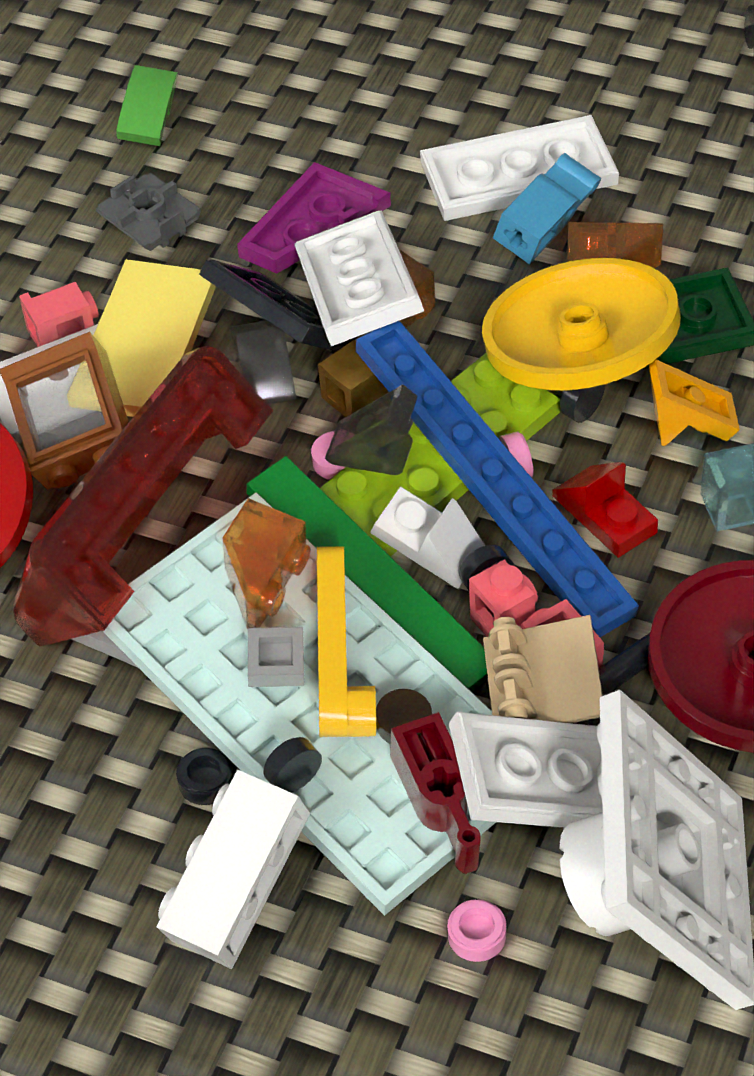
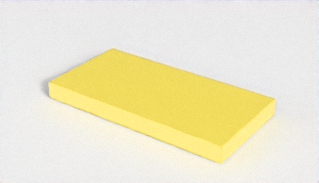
M127 259L124 262L93 336L107 352L126 415L129 417L163 422L165 420L216 288L215 285L199 275L201 269ZM86 361L82 362L68 394L70 408L102 412Z

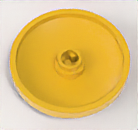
M618 258L581 259L542 269L506 289L488 309L483 320L482 336L490 363L495 370L507 379L537 389L577 390L617 381L652 363L670 346L676 337L681 320L677 293L671 281L664 274L648 265Z

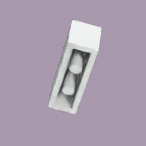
M237 770L230 784L223 785L219 790L212 808L214 816L205 834L197 836L192 842L186 856L187 868L177 888L172 887L164 896L159 908L158 916L160 921L157 925V928L172 942L230 969L233 968L310 815L309 810L299 796L240 770Z

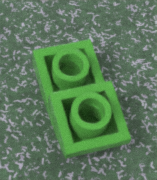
M139 65L134 66L116 129L117 139L161 146L167 115H170L178 72Z

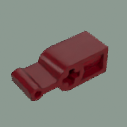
M438 712L391 728L390 757L417 817L427 828L447 833L456 852L455 865L460 872L467 874L478 870L481 835L476 827L470 825L466 817L468 805L455 749L440 713Z

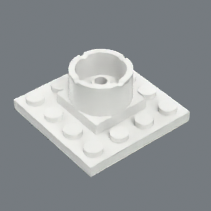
M621 690L600 697V723L597 726L602 774L598 778V787L602 797L603 812L568 824L561 834L559 849L564 854L560 858V867L568 897L579 917L589 928H596V933L603 936H611L631 929L735 1010L754 1005V958L742 798Z

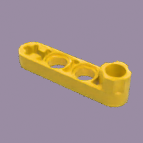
M344 546L317 547L319 737L376 736L375 686H347Z

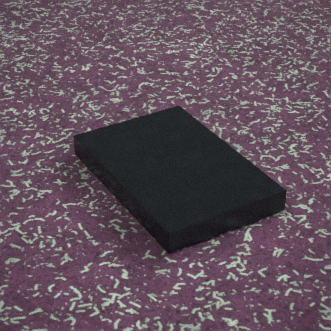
M210 259L205 261L199 273L207 281L302 344L338 351L358 338L357 336L331 346L318 310L260 272Z

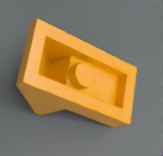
M655 359L649 364L654 409L662 446L670 443L688 425L699 432L708 433L724 441H728L740 430L732 393Z

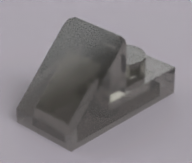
M267 320L230 327L248 408L295 400L296 392L284 332Z
M402 384L340 420L325 459L332 465L389 475H400L403 472L413 443V439L408 432L413 424L411 415L418 396Z

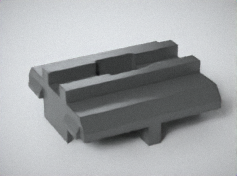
M152 173L145 174L135 180L133 174L110 189L111 197L98 204V207L95 208L98 214L149 251L159 245L163 248L169 245V238L175 234L182 236L187 233L186 227L198 220L201 209L178 193L175 182L170 181L166 184Z

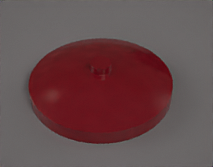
M738 560L721 563L698 571L679 583L666 596L658 608L652 623L648 647V662L651 678L658 695L678 720L709 741L724 747L754 753V560Z

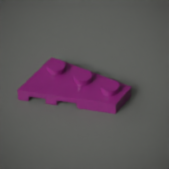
M314 162L237 244L239 258L277 274L300 260L295 247L297 241L373 212L384 211L391 206L390 192Z

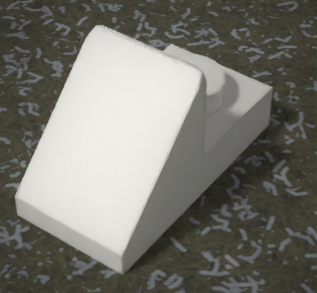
M402 487L396 492L371 530L372 535L457 589L462 584L459 575L462 563L474 550L485 546L456 500L452 498L441 513Z

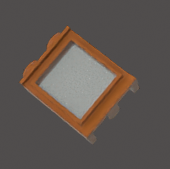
M90 331L0 368V374L7 389L31 475L46 489L69 486L75 483L79 476L96 469L116 467L124 461L125 457L138 453L107 352Z

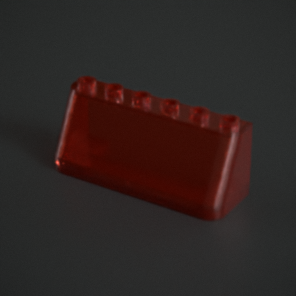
M205 346L185 354L34 538L14 599L13 613L20 628L39 647L104 631L135 592L109 565V562L206 439L223 434L235 449L246 446L274 411L221 351L214 347Z

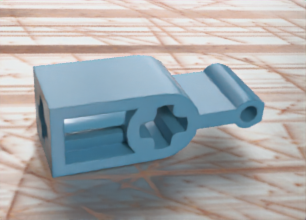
M566 153L562 154L545 174H539L501 214L493 239L528 264H531L567 225L581 203L596 190L602 178Z

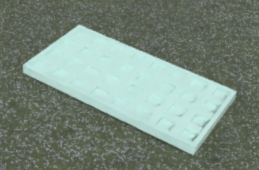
M257 493L250 496L92 610L93 622L242 772L269 783L264 777L263 771L267 758L275 748L283 742L296 737L307 738L322 756L321 766L310 782L301 789L292 792L299 796L310 812L301 832L384 916L455 857L456 852L447 833L427 828L417 817L390 757L391 744L381 738L377 729L376 736L319 737L317 549ZM345 575L347 686H375L376 707L380 699L390 691L396 689L415 690L429 701L432 714L440 713L450 736L451 732L448 723L456 712L492 715V711ZM303 627L304 686L248 687V628ZM469 809L467 810L466 817L470 825L476 827L480 835L496 823L471 820Z

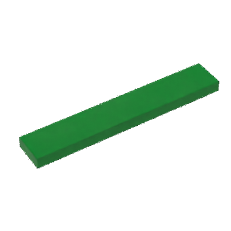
M287 456L247 483L246 493L249 496L257 493L316 549L317 547L344 546L345 575L468 690L474 692L488 680L484 647Z

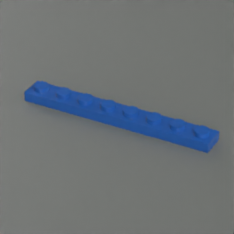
M400 321L378 328L356 339V353L560 601L567 599L581 616L590 615L593 630L599 637L636 617L639 607L636 601Z

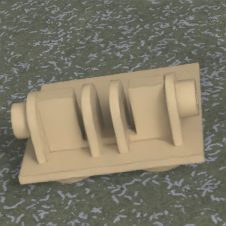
M590 615L526 629L516 625L515 619L511 617H501L493 622L494 628L489 631V637L483 638L492 715L563 723H574L600 717V697L603 694Z

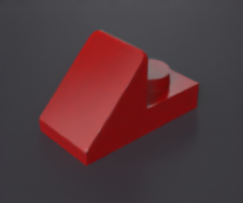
M623 462L591 465L552 490V497L619 558L658 533V519L625 490L626 465Z

